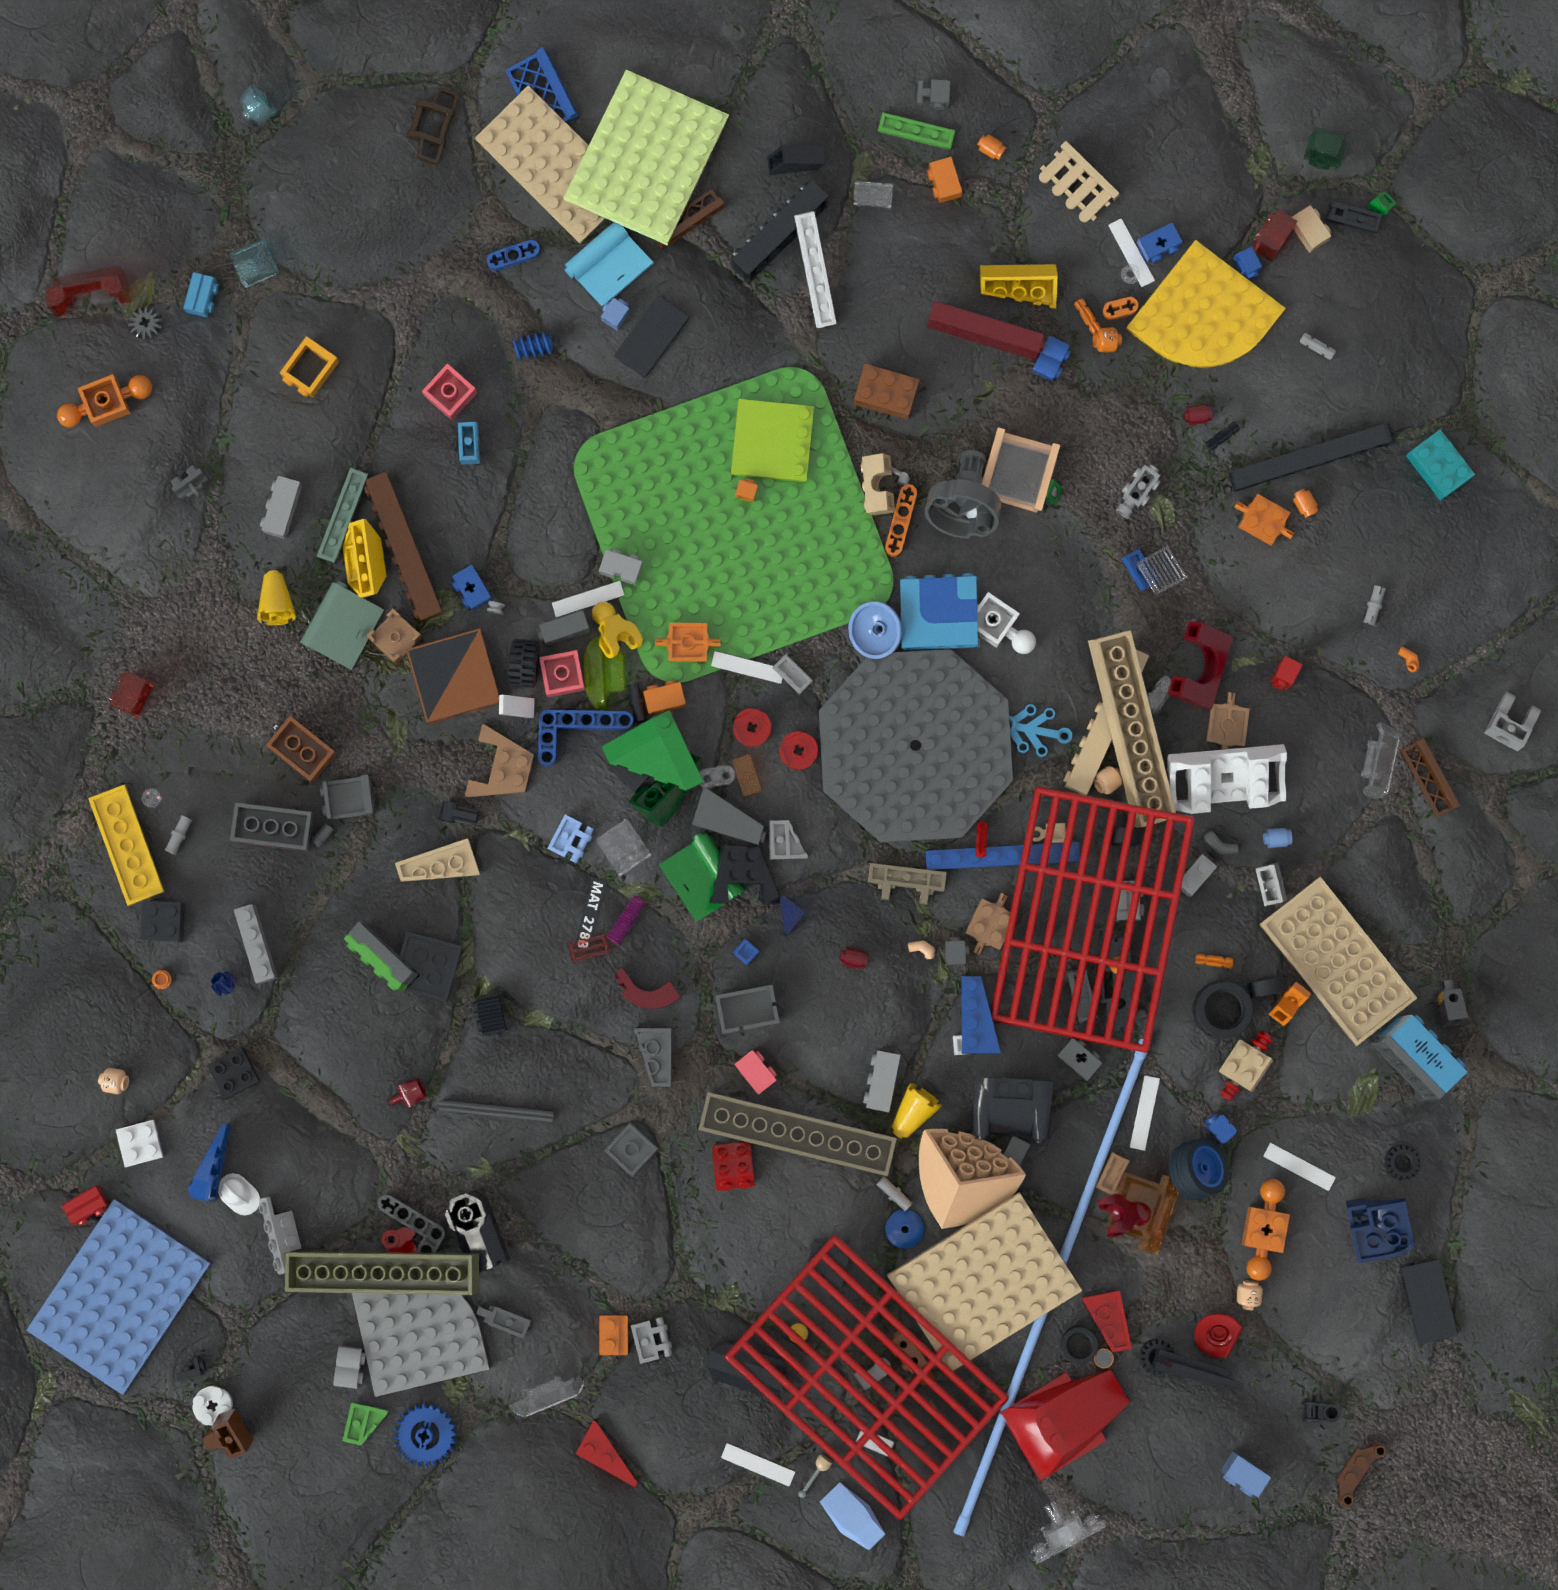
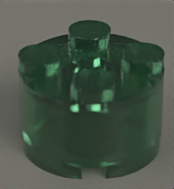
M1323 128L1316 129V132L1311 133L1309 136L1304 160L1308 159V164L1318 169L1329 170V167H1335L1334 170L1338 169L1341 166L1345 152L1346 137L1342 134L1327 132Z

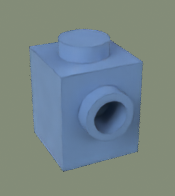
M613 298L611 302L607 301L602 309L604 311L601 315L602 321L618 331L630 313L629 307H627L628 304L622 299L616 300Z

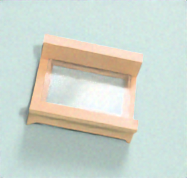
M998 428L982 485L994 491L1001 503L1036 513L1038 510L1042 511L1060 445L1055 443L1052 446L1005 433V429Z

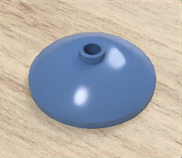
M878 601L867 602L859 606L850 618L848 628L850 640L855 649L863 656L872 659L884 658L892 654L899 646L902 637V625L899 616L889 605ZM879 626H882V632L879 630Z

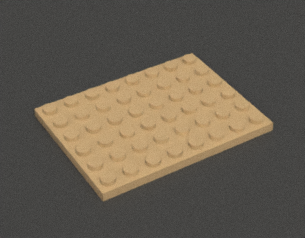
M1020 1192L887 1274L897 1292L970 1360L1082 1291ZM918 1323L937 1352L943 1345ZM950 1351L941 1359L953 1371L963 1365Z

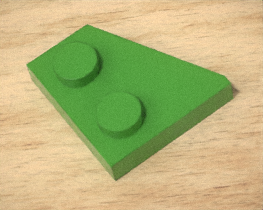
M351 1402L342 1441L363 1445L388 1414L389 1410Z

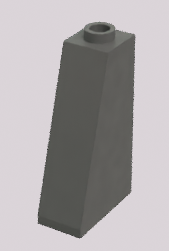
M703 788L692 826L759 846V842H764L766 832L763 831V825L710 790Z

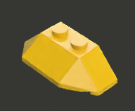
M361 519L349 523V530L343 543V553L348 584L360 598H364L378 593L386 578V569L381 538L366 519Z

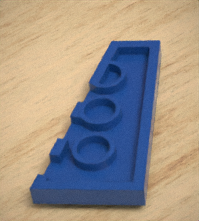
M962 976V1054H1001L981 976Z

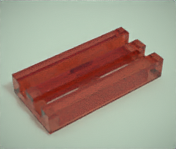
M606 934L568 943L572 962L610 953ZM603 939V943L573 950V946ZM605 947V950L575 957L577 953Z

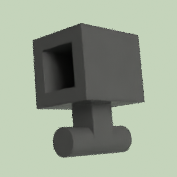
M931 79V88H925V81H918V105H924L925 98H930V107H934L935 110H944L949 107L950 80Z

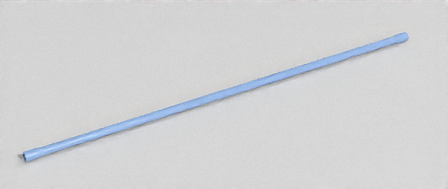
M1140 1038L1138 1044H1143V1039ZM1135 1051L1133 1062L1060 1252V1256L1065 1264L1070 1256L1147 1053ZM1048 1312L1033 1323L1007 1392L1009 1399L1001 1407L1000 1412L1015 1401ZM1000 1413L964 1508L953 1531L960 1536H965L971 1514L1006 1425Z

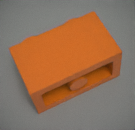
M952 157L929 163L927 175L929 181L933 180L934 187L932 191L935 199L938 198L939 203L960 198L962 196V189Z
M676 680L666 682L665 686L662 687L652 685L647 687L646 691H643L649 716L686 707L681 683H677Z

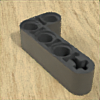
M387 1194L379 1198L378 1208L382 1212L424 1237L418 1246L417 1253H423L422 1248L424 1245L431 1247V1253H437L447 1235L443 1225L393 1195ZM390 1199L391 1205L397 1206L398 1203L399 1206L395 1209L394 1213H392L394 1208L390 1206L385 1208V1203L383 1202V1200ZM401 1208H406L409 1212L406 1219L401 1218L399 1215ZM418 1218H422L425 1221L423 1229H419L416 1226ZM434 1228H439L442 1231V1236L439 1239L434 1238L432 1235Z

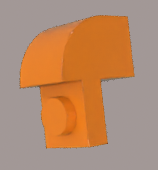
M1295 982L1292 986H1289L1287 992L1283 993L1268 1015L1285 1026L1293 1018L1298 1008L1309 998L1311 993Z

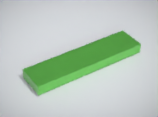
M884 112L882 113L878 128L880 133L951 150L955 130Z

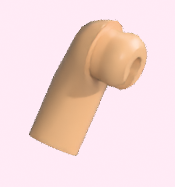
M926 941L908 943L909 952L921 951L926 959L934 958L935 949Z

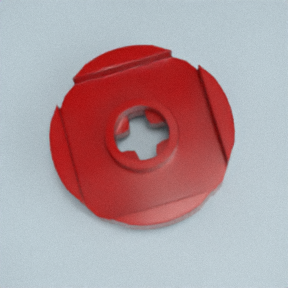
M752 708L741 711L735 718L733 725L735 738L746 747L762 745L767 741L771 733V722L764 712ZM749 723L757 725L756 732L747 731Z
M800 731L792 732L785 736L781 743L780 757L783 763L793 770L806 769L817 758V743L807 733ZM795 746L804 748L801 756L793 753L796 750Z

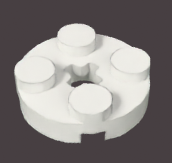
M217 1386L203 1388L193 1399L194 1415L204 1425L212 1426L220 1413L229 1411L233 1407V1401L228 1391ZM210 1400L213 1403L217 1402L216 1411L208 1408Z

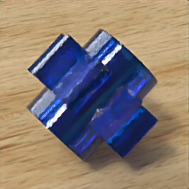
M227 971L224 974L218 972L211 979L213 984L211 988L219 996L222 993L228 995L235 987L233 983L235 979Z

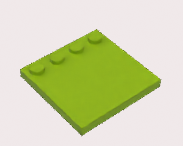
M738 399L731 475L807 482L814 406Z

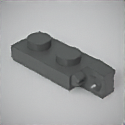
M490 1305L489 1309L479 1306L476 1313L485 1317L484 1322L488 1323V1325L523 1339L531 1323V1320L492 1305Z

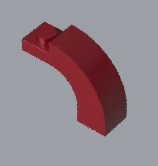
M623 968L616 971L618 974L616 980L621 987L624 985L627 987L621 991L622 995L639 1007L646 1009L664 1008L681 998L670 981L655 991H643L634 985Z

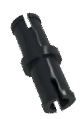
M639 683L627 685L631 700L629 705L633 710L634 722L646 721L643 707L645 703L641 697Z

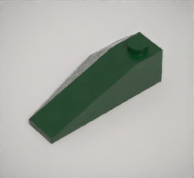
M690 753L698 770L703 760ZM655 781L648 787L647 785L641 787L628 803L649 822L663 827L674 815L686 791L679 789L678 785L669 782L667 785Z

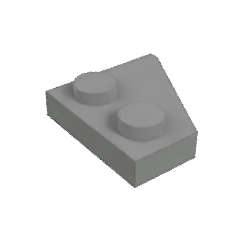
M789 820L768 821L770 860L808 858Z

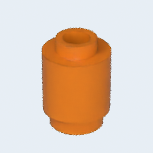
M987 134V136L983 135L977 144L980 146L979 151L997 160H1000L1007 148L1003 145V142L990 134Z
M1302 489L1294 494L1295 498L1293 501L1301 515H1304L1305 518L1319 511L1317 508L1318 504L1310 490L1305 491V489Z

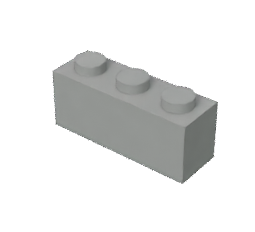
M278 476L277 480L273 481L271 491H273L272 497L268 498L266 503V509L268 510L260 523L261 530L264 533L283 539L287 538L303 486L299 481Z
M878 1050L876 1054L872 1055L871 1065L874 1066L873 1073L868 1075L867 1084L870 1085L869 1092H865L863 1103L867 1104L866 1108L885 1112L890 1111L900 1055Z

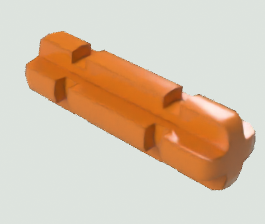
M1079 299L1075 302L1074 306L1077 311H1080L1079 314L1085 324L1089 325L1090 332L1094 334L1101 327L1098 322H1095L1096 319L1089 307H1086L1087 304L1084 299Z
M1199 953L1195 957L1196 964L1203 965L1205 963L1206 965L1232 968L1234 962L1233 958H1223L1222 956L1214 955L1205 956V954Z

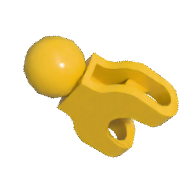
M604 601L597 603L593 607L592 618L597 624H600L598 628L601 633L599 646L606 657L613 658L617 656L620 648L617 641L625 642L630 649L641 647L643 638L636 625L622 619L619 614L615 615V608L610 603Z

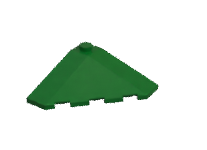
M670 710L646 721L602 746L610 765L627 767L630 772L639 775L647 774L654 777L656 781L667 785L668 782L678 785L679 789L685 791L704 783Z

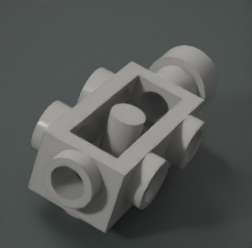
M1144 465L1143 468H1137L1133 474L1135 479L1132 484L1128 482L1122 490L1125 493L1122 499L1125 501L1116 509L1118 514L1128 519L1133 513L1132 509L1134 507L1138 509L1140 505L1144 506L1150 498L1148 493L1151 489L1155 491L1161 482L1158 480L1160 475L1156 467ZM1148 478L1149 483L1145 484L1142 479ZM1133 493H1137V494H1138V498H1137V499H1134V498L1132 497V494H1133Z

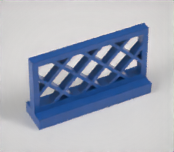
M544 47L536 50L537 53L505 70L517 95L521 93L523 84L532 87L534 92L535 88L543 90L542 100L544 102L547 93H553L556 96L554 105L546 104L549 107H553L552 110L554 112L556 109L562 110L565 115L562 119L565 122L579 118L573 102ZM536 59L540 64L537 72L529 69L530 62ZM517 69L524 70L521 81L512 77L513 71ZM527 72L536 74L533 84L524 82ZM539 76L547 78L546 88L536 86Z

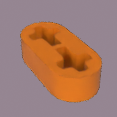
M1133 297L1111 301L1104 305L1102 314L1107 320L1131 316L1136 313L1138 302ZM1127 302H1130L1131 305L1134 304L1131 311H1129V308L1122 309V307H1125ZM1109 307H1111L1112 309L1119 308V310L1114 312V315H1111V313L1106 312L1108 311Z

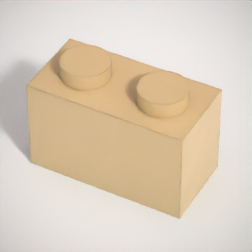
M1311 205L1292 216L1289 221L1309 253L1328 242L1331 238L1329 227L1322 223L1319 212L1315 208L1313 209Z

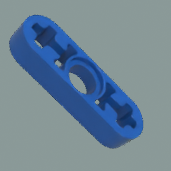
M528 240L492 252L487 257V264L491 270L499 271L535 259L540 254L539 244L534 240ZM532 245L533 248H536L534 249L533 254H531L530 251H527L529 250L528 246ZM520 248H523V251H527L524 252L525 257H522ZM511 251L519 253V257L516 260L508 258V254ZM502 254H505L507 263H504ZM494 257H496L497 260H500L498 261L499 265L496 266L494 263L490 262H493Z

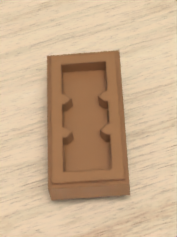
M1112 1152L1096 1184V1188L1113 1195L1130 1160Z

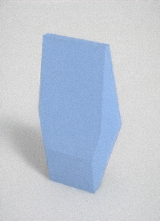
M839 1482L820 1501L838 1530L867 1550H870L885 1536L870 1506Z

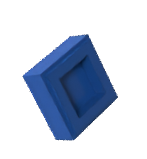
M745 938L734 950L733 954L744 964L748 965L760 951Z

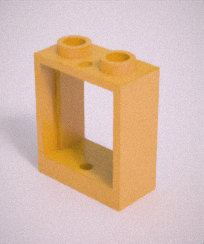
M306 336L280 371L283 377L282 381L289 386L295 385L298 387L297 391L303 396L307 397L309 395L314 398L338 365L339 360ZM306 349H309L328 362L310 387L289 374Z

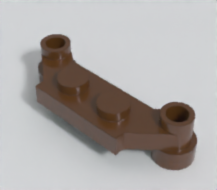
M1376 1441L1370 1447L1363 1449L1356 1447L1335 1479L1339 1483L1337 1501L1341 1506L1349 1507L1353 1505V1491L1373 1460L1386 1455V1447L1383 1443ZM1381 1447V1453L1377 1454V1449ZM1349 1497V1501L1345 1503L1344 1499Z

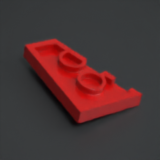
M1120 1290L1082 1297L1084 1304L1111 1351L1117 1352L1132 1349Z

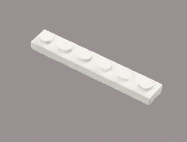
M810 211L794 215L816 327L821 328L836 324L815 212Z

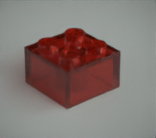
M1280 209L1275 214L1272 212L1263 226L1265 229L1261 228L1253 241L1255 244L1254 251L1272 262L1298 221Z
M125 670V673L121 674L117 681L119 685L116 692L113 691L110 696V706L138 719L154 684Z

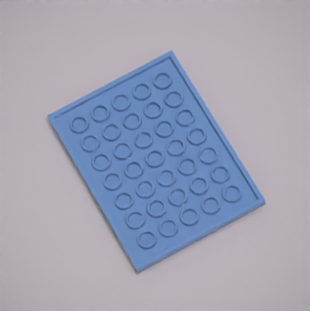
M114 1199L26 1331L124 1395L211 1263Z

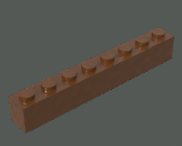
M387 472L366 479L367 486H364L365 492L368 497H372L374 503L371 504L374 514H378L380 517V521H378L379 527L382 532H386L388 537L385 538L388 549L392 548L394 556L391 557L395 567H400L402 573H399L402 584L406 583L408 590L405 592L409 602L413 601L415 608L412 610L416 619L420 618L423 623L443 615Z

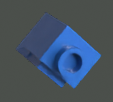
M1253 247L1235 254L1233 261L1237 262L1236 266L1240 274L1244 275L1245 278L1252 279L1259 275L1258 272L1261 270L1262 265Z

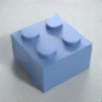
M1235 1452L1231 1453L1220 1470L1224 1474L1222 1478L1233 1486L1239 1484V1489L1251 1498L1253 1495L1259 1497L1271 1479L1270 1476Z

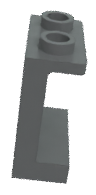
M369 775L335 781H322L323 786H320V794L325 799V805H322L323 815L327 816L328 820L375 814L371 777Z

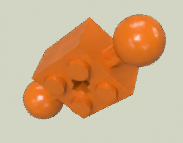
M113 374L79 387L78 391L83 404L78 406L72 403L63 404L57 411V419L61 425L69 428L78 425L81 417L87 414L90 422L95 427L131 414L126 399L130 397L136 399L147 398L152 392V383L146 376L136 375L130 379L128 386L121 388L118 379Z
M1268 1179L1261 1185L1260 1194L1265 1201L1264 1209L1248 1207L1241 1245L1257 1248L1255 1257L1248 1261L1246 1267L1248 1275L1256 1281H1263L1271 1274V1263L1267 1259L1268 1250L1279 1253L1284 1251L1290 1214L1275 1212L1276 1203L1280 1202L1285 1196V1187L1277 1179ZM1267 1224L1270 1231L1264 1235L1265 1233L1261 1229L1266 1227Z

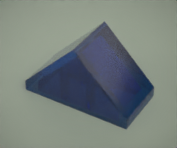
M780 896L785 935H789L804 916L805 911L785 896Z

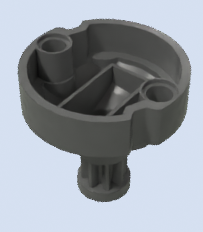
M975 450L964 451L960 457L961 466L956 480L941 481L929 490L925 517L937 530L953 537L969 539L971 536L985 537L997 529L1002 504L994 491L982 485V471L987 461L983 453Z

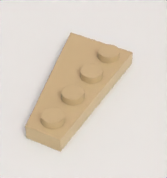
M468 838L395 863L401 882L480 875Z

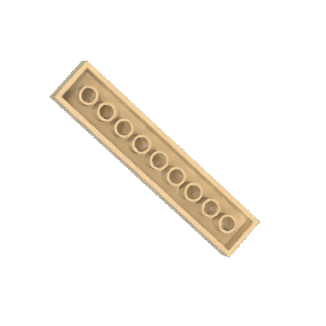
M1131 630L1088 640L1128 804L1176 813ZM1136 814L1134 827H1145L1148 816ZM1156 817L1154 824L1166 821L1167 819Z

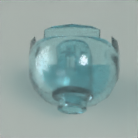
M250 85L241 96L242 115L248 121L252 119L258 123L267 122L278 111L273 103L269 106V102L266 99L268 97L254 85Z

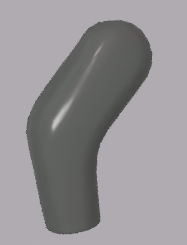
M1213 831L1205 832V842L1216 853L1220 855L1238 853L1237 844L1222 842Z

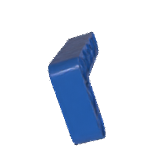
M545 710L540 714L539 761L545 767H552L556 763L558 729L627 731L634 726L633 716L626 711ZM552 715L554 717L553 722L545 724V716ZM566 715L573 717L571 724L566 725L563 723V718ZM584 716L592 717V722L589 725L582 723ZM604 716L611 718L609 725L601 724V719ZM624 716L629 717L631 720L627 726L620 724V719ZM546 734H552L553 740L550 743L543 742V737ZM545 753H551L553 755V758L550 762L543 761V755Z

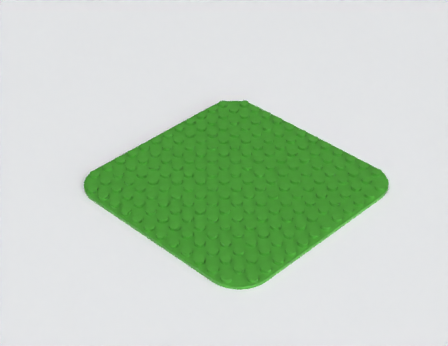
M795 367L780 368L604 431L588 439L577 453L574 463L575 479L603 556L605 550L610 551L613 548L621 551L622 555L628 557L629 554L638 556L640 561L643 562L636 586L621 581V577L616 575L614 579L612 578L613 583L621 582L624 595L620 596L619 600L627 621L636 625L642 635V646L637 648L642 663L653 676L664 682L676 680L677 683H685L722 670L721 668L711 666L715 651L749 660L849 624L853 612L859 606L872 601L886 604L892 593V568L871 514L866 513L864 508L865 496L826 391L821 382L806 370ZM738 399L814 406L807 482L731 475ZM751 479L758 485L754 503L735 497L739 480ZM669 623H707L709 639H721V642H713L721 643V646H709L707 662H669L667 646H655V638H667Z

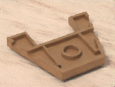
M482 724L478 741L497 746L489 783L485 784L469 780L465 797L525 793L534 754Z

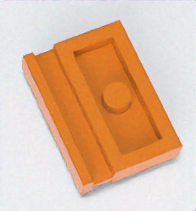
M628 1315L599 1316V1355H628Z

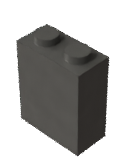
M583 610L540 624L541 630L537 631L542 645L546 644L548 648L591 634Z

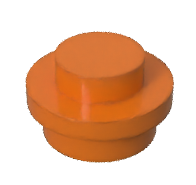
M158 970L152 976V983L158 989H166L171 984V975L165 970Z

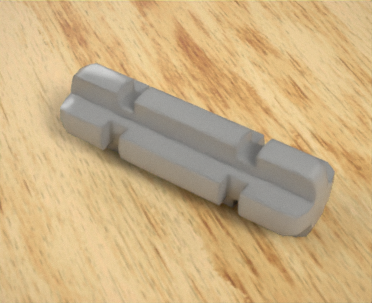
M1307 333L1303 334L1300 339L1301 344L1309 345L1308 348L1320 355L1324 354V357L1329 360L1333 358L1336 353L1335 349L1327 348L1326 344L1316 338L1312 339V336Z

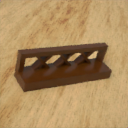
M710 189L686 206L683 214L685 212L686 214L680 218L685 220L676 227L668 245L659 241L656 242L664 250L725 208L724 202ZM711 195L715 201L707 206H703L704 199ZM691 208L700 209L699 212L688 217V212Z
M1424 738L1400 750L1436 818L1460 806ZM1415 747L1419 753L1417 761L1410 759L1406 751ZM1418 765L1427 768L1426 778L1418 775ZM1428 782L1435 783L1437 787L1435 794L1428 793L1426 789ZM1437 798L1444 800L1448 808L1438 812L1435 806Z

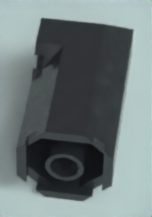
M477 1190L452 1198L445 1216L450 1229L454 1230L457 1235L462 1252L479 1254V1272L510 1261L488 1198Z
M726 1340L711 1349L706 1367L715 1381L765 1396L725 1359V1354L735 1343ZM741 1348L734 1357L779 1397L776 1393L780 1394L782 1384L748 1352ZM759 1352L786 1376L787 1368H784V1366L788 1367V1362Z

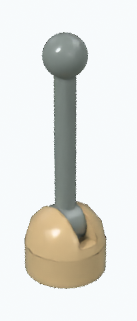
M822 1454L818 1456L816 1460L817 1470L804 1489L799 1491V1497L804 1498L806 1496V1491L820 1471H826L831 1467L833 1462Z

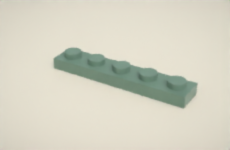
M350 468L318 551V558L336 564L345 536L349 530L348 525L352 522L364 486L366 485L365 480L369 477L368 474Z

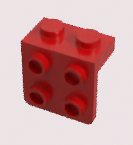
M749 1142L721 1144L712 1147L717 1191H728L736 1188L747 1189L755 1186Z

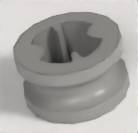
M494 601L488 602L490 605L487 608L488 612L504 614L502 609L505 608V604Z

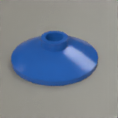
M899 1210L888 1218L885 1231L888 1240L894 1246L907 1249L914 1247L921 1241L924 1234V1224L920 1216L915 1212ZM903 1226H908L909 1231L907 1233L901 1231Z

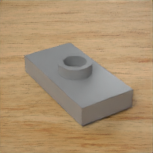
M786 654L772 667L799 695L813 682Z

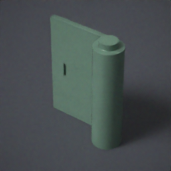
M337 581V583L332 582L300 643L352 670L369 639L366 635L374 629L384 609L364 598H360L355 593L347 590L348 586Z

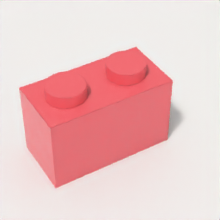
M752 1050L734 1065L759 1095L777 1081L774 1078L777 1074L771 1066L766 1068L762 1063L765 1059L759 1051L755 1053Z

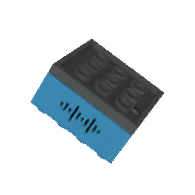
M1406 1015L1397 1017L1371 1044L1424 1099L1442 1098L1467 1073L1464 1069L1466 1065L1459 1058L1455 1059L1451 1055L1452 1051L1447 1045H1441L1437 1041L1438 1036L1431 1029L1428 1031L1423 1026L1424 1022L1419 1016Z

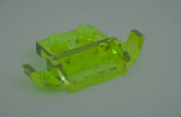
M599 636L591 640L584 655L585 693H587L590 702L598 711H609L606 697L609 696L608 693L626 691L625 653L619 652L613 658L606 657L599 646V639L601 637Z

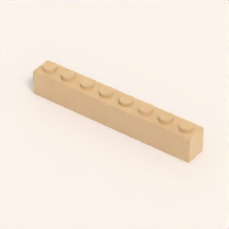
M1136 650L1142 673L1149 655ZM1100 701L1094 711L1097 713L1095 720L1091 718L1087 729L1090 731L1087 737L1083 736L1079 747H1082L1079 754L1075 753L1071 762L1074 767L1071 772L1067 771L1063 780L1066 782V788L1081 795L1088 794L1112 740L1104 704Z

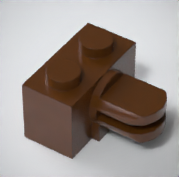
M236 1409L220 1413L214 1421L212 1429L208 1430L203 1438L204 1445L208 1449L213 1450L219 1447L222 1450L225 1449L229 1458L247 1453L254 1440Z

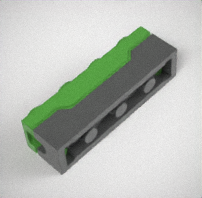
M358 922L344 938L348 943L347 947L354 953L358 952L361 955L360 959L369 966L371 964L375 968L373 970L374 973L380 978L384 977L388 981L387 985L392 990L404 991L418 975L412 967L365 923Z

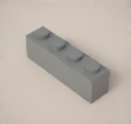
M250 904L234 909L255 983L262 984L278 979L256 905Z

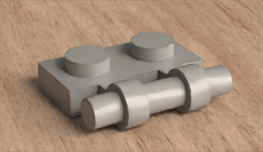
M663 1317L655 1319L657 1327L652 1328L650 1320L631 1325L640 1364L659 1359L658 1351L660 1350L664 1351L665 1357L672 1355V1343L668 1339L666 1331L668 1327L664 1323ZM659 1333L661 1344L656 1345L653 1334Z

